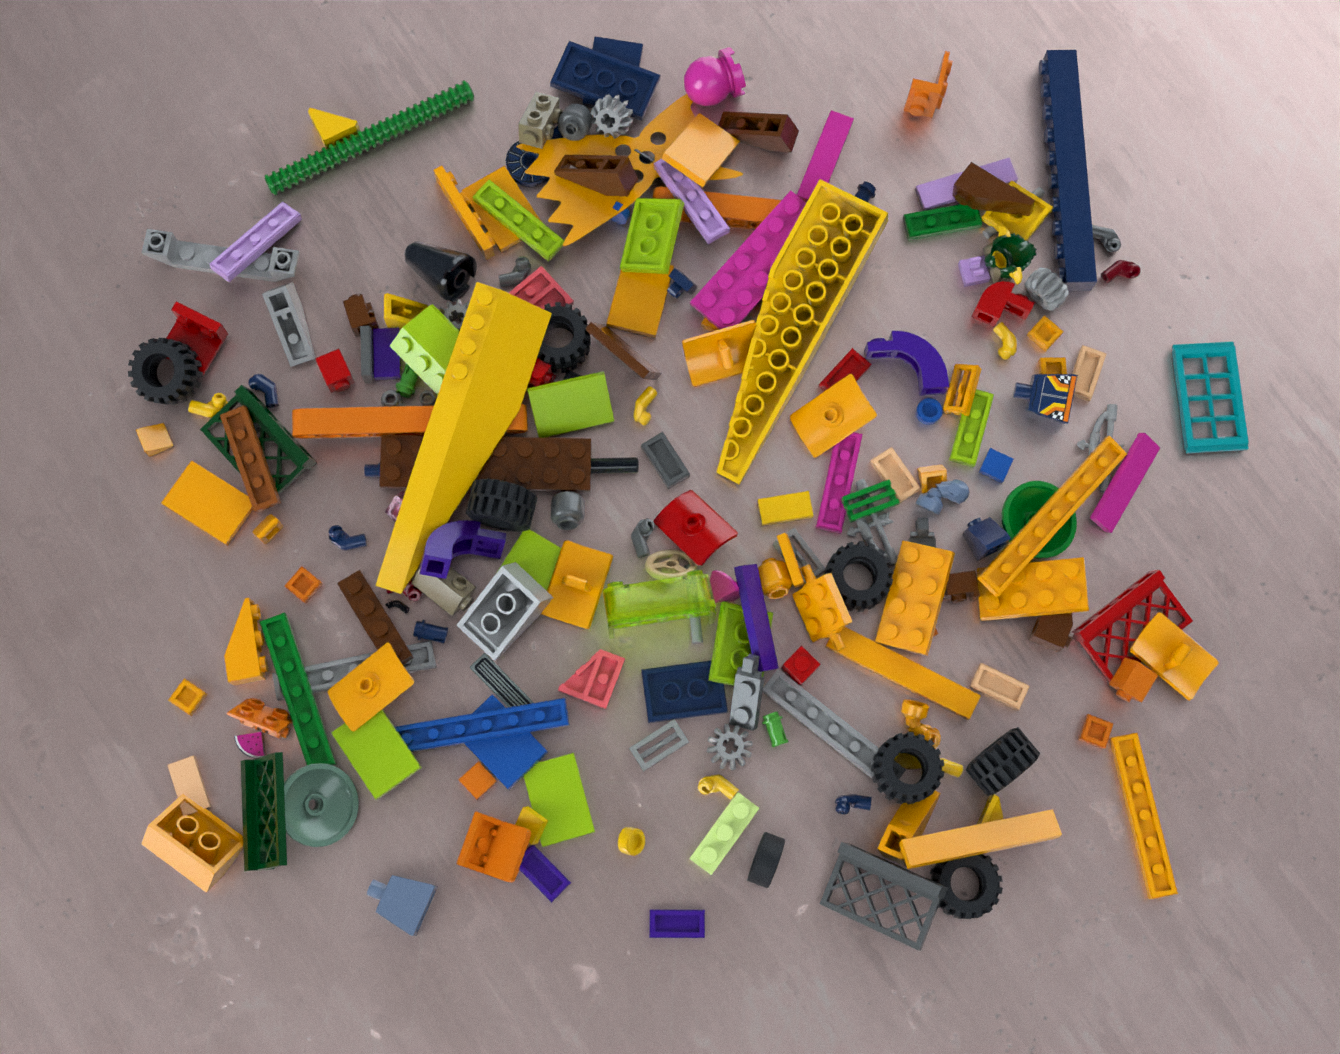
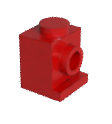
M537 358L527 388L553 383L557 376L552 373L551 365Z

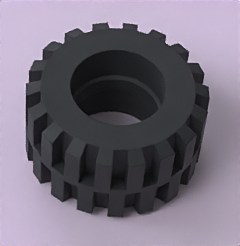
M555 302L553 307L550 306V303L545 304L544 310L552 313L545 335L552 329L563 328L570 331L574 337L568 345L560 348L551 347L543 341L537 358L551 365L552 373H556L557 369H561V372L565 373L568 367L574 370L577 368L578 362L582 364L585 361V355H588L590 351L591 337L586 331L588 326L585 315L581 316V311L578 308L572 310L571 304L566 303L565 307L561 306V302Z
M152 338L148 340V343L143 342L139 345L140 351L134 350L132 355L135 358L134 360H129L128 364L132 366V371H128V377H133V381L130 382L131 386L138 388L136 393L139 396H144L145 400L175 405L178 402L183 403L187 401V396L193 397L196 393L193 389L200 387L201 383L198 382V377H203V372L199 371L198 367H202V363L195 359L198 357V354L190 350L191 347L189 345L167 338ZM169 357L174 365V376L167 385L163 386L158 380L157 369L160 362Z
M479 479L473 482L465 513L472 520L481 522L480 524L512 532L526 531L531 527L538 498L530 490L514 483L496 479Z
M859 541L855 545L853 542L847 543L846 547L841 546L838 548L836 553L830 558L825 574H832L845 606L851 612L853 609L863 612L867 608L868 610L874 608L887 595L893 582L891 578L893 568L889 567L891 563L889 557L884 558L883 554L885 552L881 548L877 551L874 549V544L870 543L869 546H866L864 541ZM851 564L865 566L872 574V586L866 590H856L850 587L843 576L845 567Z
M1019 727L1013 728L976 756L968 764L966 771L986 796L994 795L1037 761L1040 752Z
M907 732L903 735L902 733L896 734L884 742L874 755V763L871 766V772H874L872 779L874 783L877 782L879 786L877 788L880 793L884 792L886 794L885 798L888 800H896L898 804H914L929 797L940 786V779L944 776V771H942L944 759L940 760L939 755L941 752L939 748L935 750L933 747L935 743L931 740L926 741L924 735L919 734L915 736L914 732ZM907 753L914 756L920 762L922 775L917 783L906 784L896 777L893 771V760L897 755Z
M983 854L936 863L935 867L931 868L930 874L932 876L930 880L948 887L946 895L941 899L938 908H942L945 914L952 915L958 919L979 918L983 914L989 913L993 910L992 906L997 905L1000 899L997 897L999 894H1002L1003 889L1000 887V882H1003L1002 875L998 876L997 871L1000 869L997 864L993 865L991 862L992 858ZM960 867L970 868L979 879L978 893L971 900L959 899L951 888V877L954 871Z

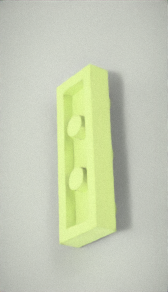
M737 792L689 859L712 875L757 813L759 807Z

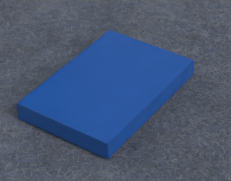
M492 694L473 713L505 707ZM530 732L464 743L508 790L548 753Z

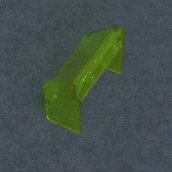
M703 570L689 571L687 576L623 585L622 581L611 582L607 584L608 588L603 589L609 639H614V629L707 616L708 624L710 625L714 624L717 613L708 574H703Z

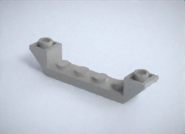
M147 229L142 254L175 268L216 273L211 269L210 263L224 252L227 247L179 241L172 232ZM273 247L272 254L263 253L236 277L271 282L294 277L300 252L298 250Z

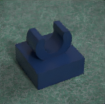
M676 268L668 275L675 281L667 289V292L674 298L678 299L684 290L693 294L698 288L694 282Z

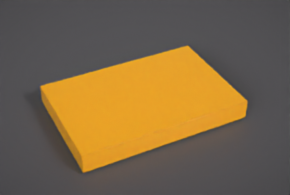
M699 113L664 152L661 159L701 187H704L735 150L740 141Z
M505 166L461 190L466 194L471 208L474 212H477L484 228L491 234L501 253L522 240L473 201L472 197L488 180H491L540 220Z
M670 265L668 274L623 272L621 270L606 326L656 338L668 294L667 289L671 283V278L668 275L672 272L674 266Z
M192 460L161 502L163 506L226 546L229 545L253 511L249 496Z

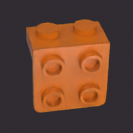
M949 51L944 52L935 83L913 78L904 106L905 112H909L914 116L932 118L935 109L940 110L948 85L947 78L953 63L952 60H948Z
M475 811L456 864L513 883L529 844L531 830Z

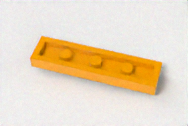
M442 165L435 168L433 171L437 183L484 258L488 260L495 256L493 246L496 244L489 232L484 233L481 226L483 223L476 211L472 213L469 209L470 202L463 191L459 193L455 187L458 183L452 172L449 171L447 173Z

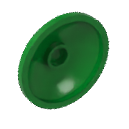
M1029 481L1019 485L1010 492L1003 504L1001 515L1003 529L1011 538L1009 541L1019 533L1029 522V519L1059 489L1058 487L1044 481ZM1076 513L1066 521L1034 558H1051L1069 547L1076 533Z

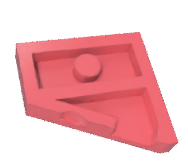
M542 266L509 292V294L542 309H545L544 305L550 303L551 307L555 306V302H561L563 307H565L566 303L574 304V300Z
M600 649L574 675L559 686L558 692L607 709L625 658Z

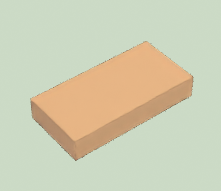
M1084 345L1080 347L1072 374L1078 375L1074 392L1075 397L1086 401L1092 399L1107 353Z
M892 447L870 460L869 463L882 481L890 479L891 487L896 493L895 497L899 499L900 503L921 490V487Z
M983 663L979 664L969 688L1017 711L1020 709L1030 687Z
M193 755L167 765L177 798L185 794L203 809L212 807L196 756ZM185 801L180 805L183 816L197 812L196 809Z

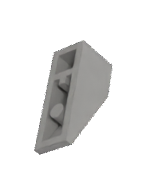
M291 282L264 292L262 294L290 366L292 367L315 359L303 306L294 283Z

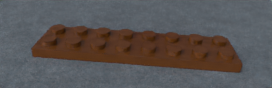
M381 435L380 488H407L424 436ZM502 437L475 480H502L517 484L530 491L569 490L590 492L591 438Z

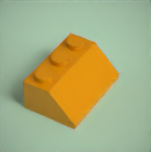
M182 794L147 826L141 844L207 893L225 875L243 850V836L206 808L203 809L185 794ZM185 801L196 809L197 812L183 816L180 805Z

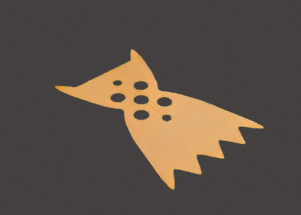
M687 94L680 97L655 117L636 138L620 135L614 139L612 135L606 138L604 135H586L579 141H571L566 138L547 140L543 149L526 144L516 146L521 150L539 154L538 158L525 171L526 174L550 178L536 197L561 201L560 206L551 215L548 222L573 225V228L565 238L563 246H568L625 210L651 186L654 179L660 177L653 168L654 163L662 158L664 152L695 118L690 108L693 101ZM653 133H663L666 136V141L662 145L653 144L650 140ZM627 145L631 149V154L628 157L634 170L641 171L644 177L641 182L635 184L628 197L606 196L556 176L554 170L564 155L617 156L615 152L617 146ZM634 149H638L641 153L643 151L652 152L655 155V160L650 164L642 163L639 159L640 153L634 151ZM720 166L710 180L737 178L742 176L743 173ZM616 201L623 204L619 211L613 209Z

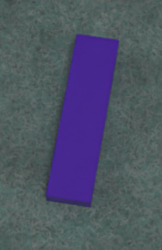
M757 564L734 567L752 655L760 656L758 671L778 669L779 666Z

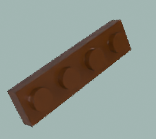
M358 570L337 583L376 649H380L389 642L402 664L414 658L362 572Z

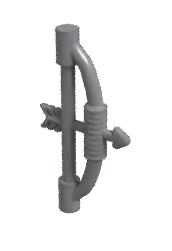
M1108 404L1107 411L1099 416L1090 434V442L1086 443L1085 440L1077 443V446L1082 450L1089 448L1088 456L1100 444L1101 435L1099 432L1105 419L1108 421L1107 436L1110 435L1113 438L1114 422L1117 418L1116 404ZM1110 474L1100 484V492L1102 493L1106 491L1112 477Z
M865 479L856 482V491L868 487ZM870 495L863 496V498H870ZM860 498L853 500V503L859 502ZM873 503L868 504L867 507L868 509L873 508L874 505ZM861 507L855 509L854 513L856 514L861 512ZM890 512L884 513L879 517L877 513L871 515L873 522L868 524L865 518L857 520L856 524L858 527L855 529L850 527L847 535L855 537L856 533L860 532L863 541H866L868 546L870 543L874 544V549L879 551L880 548L873 541L870 531L871 527L876 526L885 548L884 558L889 557L891 561L890 566L896 565L898 557L894 548H891L883 526L894 522L889 519Z

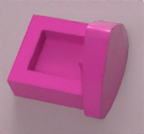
M713 570L711 573L710 595L712 602H734L740 598L737 581L735 582L729 575L720 570Z

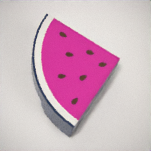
M263 732L234 736L238 748L245 755L254 759L266 755Z

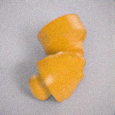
M904 699L901 712L905 716L906 725L909 726L906 729L909 732H914L915 736L919 734L924 735L926 741L931 740L935 743L933 747L936 749L941 742L939 730L932 728L930 725L920 723V720L927 718L929 705L916 700Z

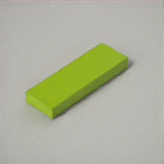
M976 389L969 416L961 414L949 461L974 468L994 394Z

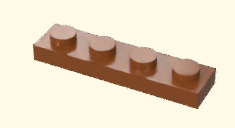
M243 405L221 414L220 417L253 511L258 513L281 504L248 408Z

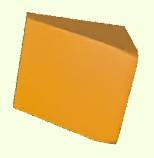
M164 423L136 429L143 450L149 457L174 447Z
M942 464L917 468L921 494L928 492L932 487L935 488V484L947 481V469Z
M269 514L252 533L264 544H267L283 528V524L275 516Z

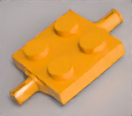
M811 565L803 566L800 570L806 583L802 589L793 593L792 596L812 643L830 637L835 652L846 648L840 632L846 625L852 623L842 596L831 573L815 578Z

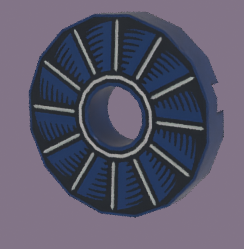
M519 141L514 143L508 150L505 160L507 170L514 181L526 187H535L537 184L547 182L550 179L549 177L525 173L529 167L524 165V161L527 158L537 159L539 154L517 148V145L522 144Z

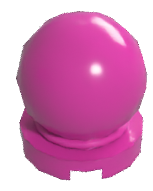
M731 47L719 50L718 58L713 56L699 57L689 65L684 75V88L688 97L696 104L713 106L723 102L729 93L734 98L746 94L741 89L746 87L740 63L734 64L731 55H734V51Z

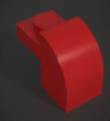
M1007 281L996 282L985 289L971 317L995 327L1003 311L1026 320L1035 303L1029 301V298L1025 295L1012 293L1015 283Z

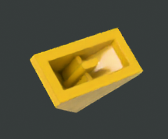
M309 107L308 113L326 148H329V144L335 145L337 140L343 141L344 137L350 138L352 133L356 135L357 131L360 130L356 120Z
M389 293L384 294V320L387 328H399L401 330L403 326L426 309L428 305Z

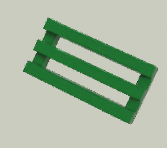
M890 479L841 498L851 523L899 505V499L895 497L896 493L891 487ZM882 489L886 490V492H883L881 494L872 496L870 498L864 499L851 505L849 504V502L852 500L869 495ZM887 497L890 499L889 502L853 514L852 510Z

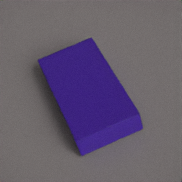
M399 328L373 329L375 380L401 379V357L390 347V344L400 332Z
M530 845L526 849L519 870L552 903L571 882L535 845Z
M650 910L649 938H705V910Z

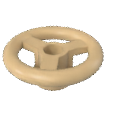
M674 549L655 552L645 562L647 573L653 578L661 580L666 585L679 584L682 580L692 576L698 567L687 554L681 550ZM671 557L662 563H654L659 559ZM680 558L689 562L690 566L688 569L679 565Z

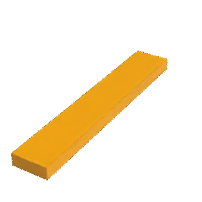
M844 627L840 632L846 648L835 652V648L829 638L825 648L966 720L971 718L981 695L847 627Z
M1138 733L1109 738L1148 898L1154 899L1178 894Z
M1051 809L902 839L899 844L907 869L1057 839L1062 836L1054 811Z

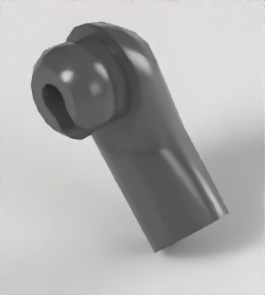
M1092 225L1093 238L1099 239L1107 251L1116 252L1121 248V241L1113 229Z
M649 518L640 520L631 534L638 558L650 555L646 541L655 529V523Z

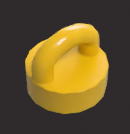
M623 828L618 837L620 852L631 856L640 854L645 845L644 833L638 828Z

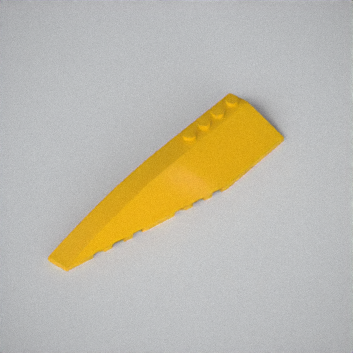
M819 179L770 268L769 279L762 298L761 309L757 317L756 328L749 347L740 388L735 400L734 411L730 419L727 437L716 473L738 485L741 484L808 369L888 223V212Z
M476 282L375 586L399 594L403 593L421 564L425 545L430 534L438 527L448 523V520L461 503L486 461L490 458L500 439H502L511 422L517 416L552 315L551 312L503 290Z

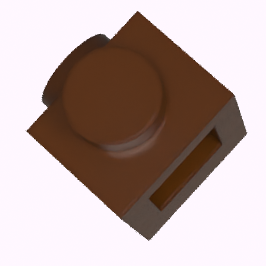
M363 294L351 295L348 300L343 301L355 337L360 336V326H370L372 331L373 329H379L371 302L366 303Z
M975 570L951 573L949 575L943 600L951 599L952 603L966 601L967 597H969L971 602L980 597Z

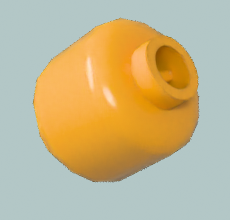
M776 558L765 559L762 561V565L758 567L763 595L771 599L782 598L788 594L789 589L793 585L786 562Z

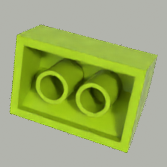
M432 304L402 327L390 344V347L438 395L459 330Z

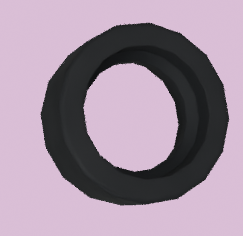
M764 832L755 853L747 881L769 888L783 852L784 838Z

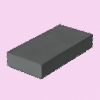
M360 326L361 376L365 383H374L373 331L370 326Z
M663 432L641 444L642 450L668 489L690 477L688 469Z

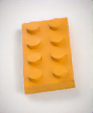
M902 540L892 577L893 582L889 588L877 632L876 643L928 656L955 556L953 551Z
M1084 557L1030 562L1001 595L997 597L977 579L980 593L979 612L981 621L1089 611ZM987 567L977 568V578Z

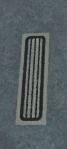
M486 653L470 666V669L507 707L534 703Z

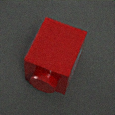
M339 348L315 358L331 393L344 392L350 388V385L355 383Z
M801 645L782 665L781 670L801 686L821 664Z

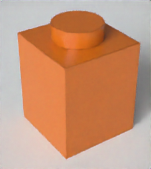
M1124 658L1109 685L1117 690L1115 695L1127 702L1133 699L1142 703L1158 675L1140 662Z

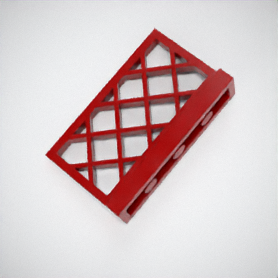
M1160 570L1147 572L1072 631L1075 642H1080L1109 683L1114 676L1108 669L1109 657L1121 659V663L1124 658L1142 662L1137 657H1127L1129 641L1134 642L1136 640L1129 638L1131 623L1143 625L1144 629L1150 621L1151 607L1163 609V614L1167 618L1169 610L1176 611L1183 620L1177 625L1182 630L1193 622L1163 581L1165 576ZM1158 588L1165 595L1164 605L1151 604L1153 592ZM1136 605L1145 606L1144 621L1132 620V611ZM1116 621L1125 622L1124 637L1111 635L1113 623ZM1097 636L1104 637V653L1096 652L1089 642ZM1111 639L1123 640L1122 655L1109 654Z

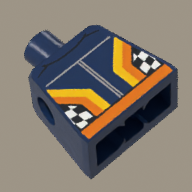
M1034 374L1031 377L1030 384L1015 383L1013 397L1027 400L1025 410L1059 423L1068 424L1078 375Z

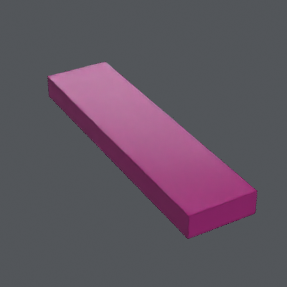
M833 110L830 111L797 192V196L807 203L819 179L829 183L854 118Z
M854 432L833 446L816 529L838 534L842 533L846 511L841 498L851 492L863 434Z
M1138 433L1090 516V519L1107 533L1113 532L1160 450V447L1146 433Z

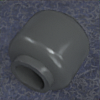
M581 104L567 106L558 118L557 125L561 135L571 141L583 139L592 127V114H590L589 109Z
M566 490L552 497L551 520L560 529L572 530L584 521L585 500L580 494L575 491Z

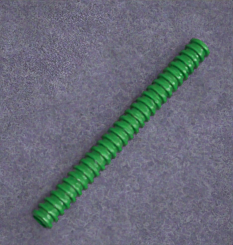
M463 80L461 85L457 83L454 85V88L448 87L446 92L442 90L440 95L436 93L433 98L427 97L425 102L421 100L419 105L415 103L412 108L406 107L404 112L400 110L398 115L394 113L391 118L386 117L383 122L379 120L377 125L371 124V128L365 127L362 132L358 130L356 135L350 134V138L344 137L341 142L337 140L335 145L329 144V148L323 147L320 152L314 151L315 154L312 156L308 154L306 159L302 157L299 162L293 161L291 166L287 164L285 169L281 167L278 172L272 171L270 176L268 174L264 175L271 193L276 196L278 191L284 192L287 187L291 189V185L295 184L297 186L301 180L305 182L308 177L312 179L314 174L320 175L322 170L326 172L327 168L331 167L332 169L335 164L341 165L343 160L345 162L349 161V157L355 158L356 154L362 155V151L366 150L368 152L370 147L376 148L377 144L383 145V141L387 140L389 142L391 137L397 138L398 134L403 135L406 130L408 132L412 131V127L418 128V124L424 125L427 120L431 122L433 117L439 118L441 113L445 115L448 110L452 112L454 107L460 108L462 103L466 105L467 101H474V93L469 83Z

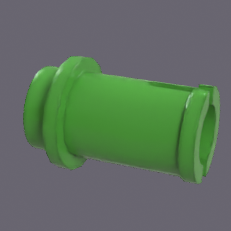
M407 363L399 383H396L395 387L397 389L396 393H399L402 397L410 398L416 391L414 386L418 375Z
M778 711L762 716L764 720L762 725H766L772 747L789 742L780 720L783 717L779 716Z

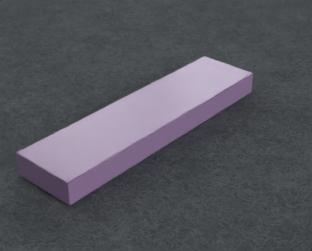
M1010 158L979 166L1007 184L1011 180L1015 183L1018 181ZM963 172L917 185L915 191L923 211L956 202L952 196L953 186Z
M663 159L654 163L653 168L675 199H681L684 202L683 210L707 244L729 233V226L696 182Z
M282 201L210 263L211 269L230 282L302 220L301 214Z

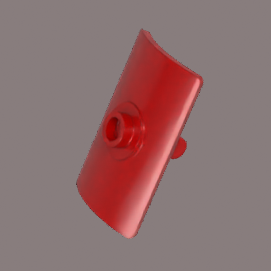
M689 490L676 497L654 519L655 525L698 566H703L718 548L738 535V532L693 490Z

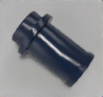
M864 181L863 184L858 185L855 197L869 202L871 198L875 197L876 188L871 183Z
M424 619L422 622H416L413 636L418 637L419 641L423 638L445 644L448 627L425 623L426 620Z

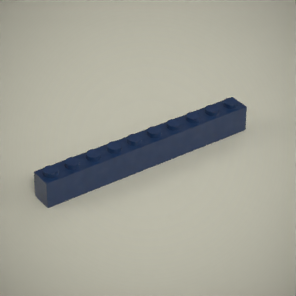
M1047 50L1043 60L1039 61V75H1043L1040 93L1041 97L1045 98L1042 117L1047 122L1044 140L1049 146V151L1046 154V164L1050 166L1051 174L1048 177V187L1052 189L1053 193L1050 205L1053 206L1051 212H1054L1055 217L1052 223V234L1056 236L1057 244L1054 246V257L1058 259L1059 265L1056 275L1067 285L1068 291H1091L1097 283L1077 50Z

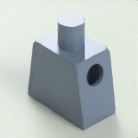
M392 875L387 885L373 879L368 888L367 895L380 900L376 909L379 915L409 935L417 936L438 886Z

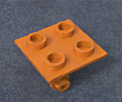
M247 698L227 712V715L240 720L241 724L251 728L255 727L256 730L261 728L263 733L268 731L269 735L278 739L289 736L291 729L288 726L293 723L288 711L281 708L273 709L264 705L263 701L255 698Z

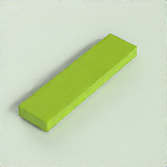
M488 180L472 197L475 203L548 262L563 247L564 239L491 180Z

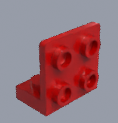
M176 301L171 311L177 319L166 338L189 345L191 347L190 350L198 354V357L195 359L201 361L202 367L198 368L199 371L203 372L204 376L228 336V332L221 323Z

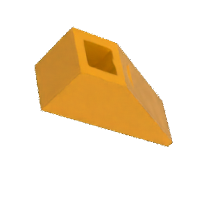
M249 597L244 599L224 655L227 679L234 686L266 680L265 672L269 671L267 658L262 656L261 646L265 645L263 631L258 628L257 620H261L260 608Z
M934 791L929 797L914 804H901L889 822L877 848L883 857L907 867L899 842L902 839L923 835L941 795L940 792Z

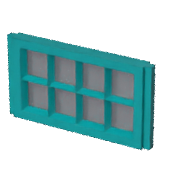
M1234 342L1173 345L1172 358L1186 454L1248 450L1249 440Z

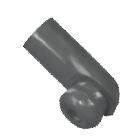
M518 257L512 272L498 275L500 287L520 284L526 279L531 271V264L527 257Z

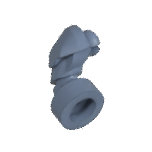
M957 479L935 484V488L932 487L928 492L920 494L915 504L939 515L944 506L941 501L942 497L961 504L969 496V487L966 483Z

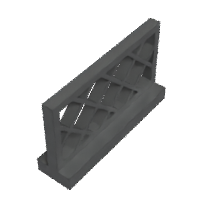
M841 842L838 849L839 857L820 904L921 951L940 901L945 897L948 887L850 843ZM845 861L853 864L857 873L856 877L844 881L841 873ZM860 868H862V869H864V870H866V871H868V872H865V873L862 874ZM875 874L878 876L882 887L869 892L864 877ZM884 879H886V880H888V881H890V882H892V883L886 885V882H885ZM859 880L864 895L851 899L846 885ZM899 885L903 887L907 899L894 904L888 889ZM842 887L847 902L840 905L830 902L833 890ZM884 891L889 906L876 911L871 896ZM910 891L917 893V895L911 896ZM920 897L932 900L929 911L919 916L913 900ZM866 898L872 913L862 917L857 915L853 903ZM909 902L915 918L901 923L896 907ZM849 905L851 911L844 909L843 907ZM891 910L897 925L887 929L882 926L878 915ZM874 917L875 923L868 919ZM926 917L924 924H922L921 919ZM915 921L917 922L920 930L917 942L907 938L903 926ZM899 929L900 934L894 932L893 930Z

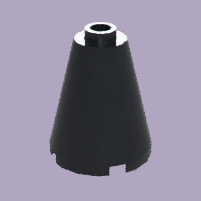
M420 241L409 244L404 253L405 262L447 301L455 302L462 298L470 288V285L467 284L470 276L474 278L476 275V260L466 253Z

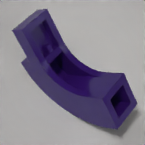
M892 331L888 339L889 341H886L884 338H875L867 342L864 349L866 360L894 358L906 362L913 368L918 379L919 396L944 395L949 388V381L945 363L939 352L925 339L905 331Z
M461 520L444 524L434 530L427 539L421 561L420 574L446 579L451 560L463 554L501 559L506 542V533L481 529V522L473 520Z

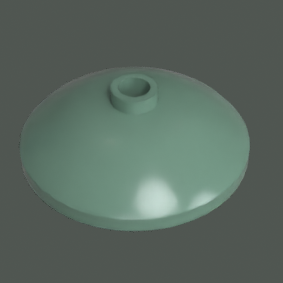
M309 764L296 770L285 781L286 833L293 840L306 846L323 847L339 841L349 832L357 817L359 800L353 781L344 771L329 764ZM313 799L315 801V807L313 809H310L309 802Z

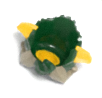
M999 226L998 237L983 248L984 256H986L984 262L989 269L993 283L1001 281L1011 282L1013 279L1016 284H1020L1023 278L1022 271L1029 266L1031 260L1036 256L1037 249L1034 247V244L1024 240L1019 234H1010L1006 226Z

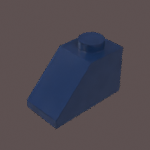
M981 517L974 519L967 524L968 528L962 534L977 561L1001 550L1011 539L1009 534L991 517L983 521Z

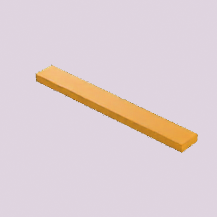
M1110 435L1105 437L978 576L977 579L995 597L1001 595L1127 455L1121 446Z

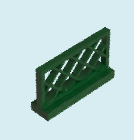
M241 385L234 391L236 395L200 430L240 473L235 457L229 452L230 443L226 431L225 437H215L210 430L217 423H222L221 414L231 411L238 403L241 406H246L250 416L253 418L252 422L258 423L261 427L260 438L258 439L264 455L265 442H275L278 445L277 456H265L266 460H277L276 475H271L272 478H276L275 486L278 495H280L307 468L311 469L317 461L296 438L292 437V434L253 391ZM282 460H292L297 468L290 475H281Z
M274 752L256 759L242 760L240 762L244 872L273 870L276 867L286 866L287 845L283 752Z

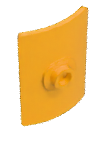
M755 320L682 341L684 356L693 387L743 373L756 328Z
M849 374L792 413L790 420L813 457H818L876 418L877 413L860 389L854 376Z
M565 540L547 592L553 596V599L541 614L574 626L589 629L613 560V555Z
M1158 612L1149 621L1130 648L1132 654L1189 701L1194 698L1202 683L1219 664L1214 656L1161 612Z
M387 642L328 690V695L343 721L354 732L414 684V679L399 660L392 645Z

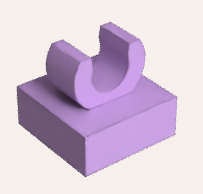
M984 255L959 261L958 266L964 287L989 282L990 275L984 262Z

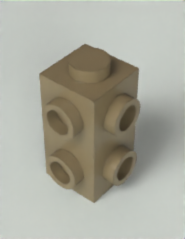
M535 92L518 123L519 143L543 149L546 141L551 140L554 126L558 124V118L562 114V109H559L558 97Z
M451 566L449 567L446 579L421 575L419 568L412 581L415 587L451 616L459 610L465 611L474 600L471 596L476 586Z

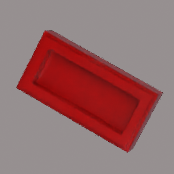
M852 348L819 383L818 387L826 391L849 374H852L856 381H858L872 364Z

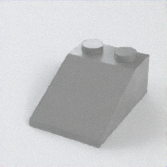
M516 562L503 565L461 618L457 626L495 661L538 618L553 599V596Z

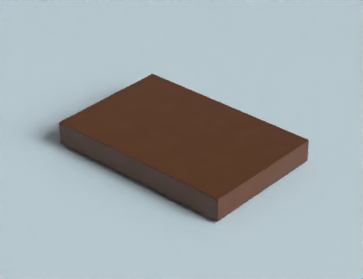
M590 322L586 327V331L642 379L657 380L661 375V372L605 324Z

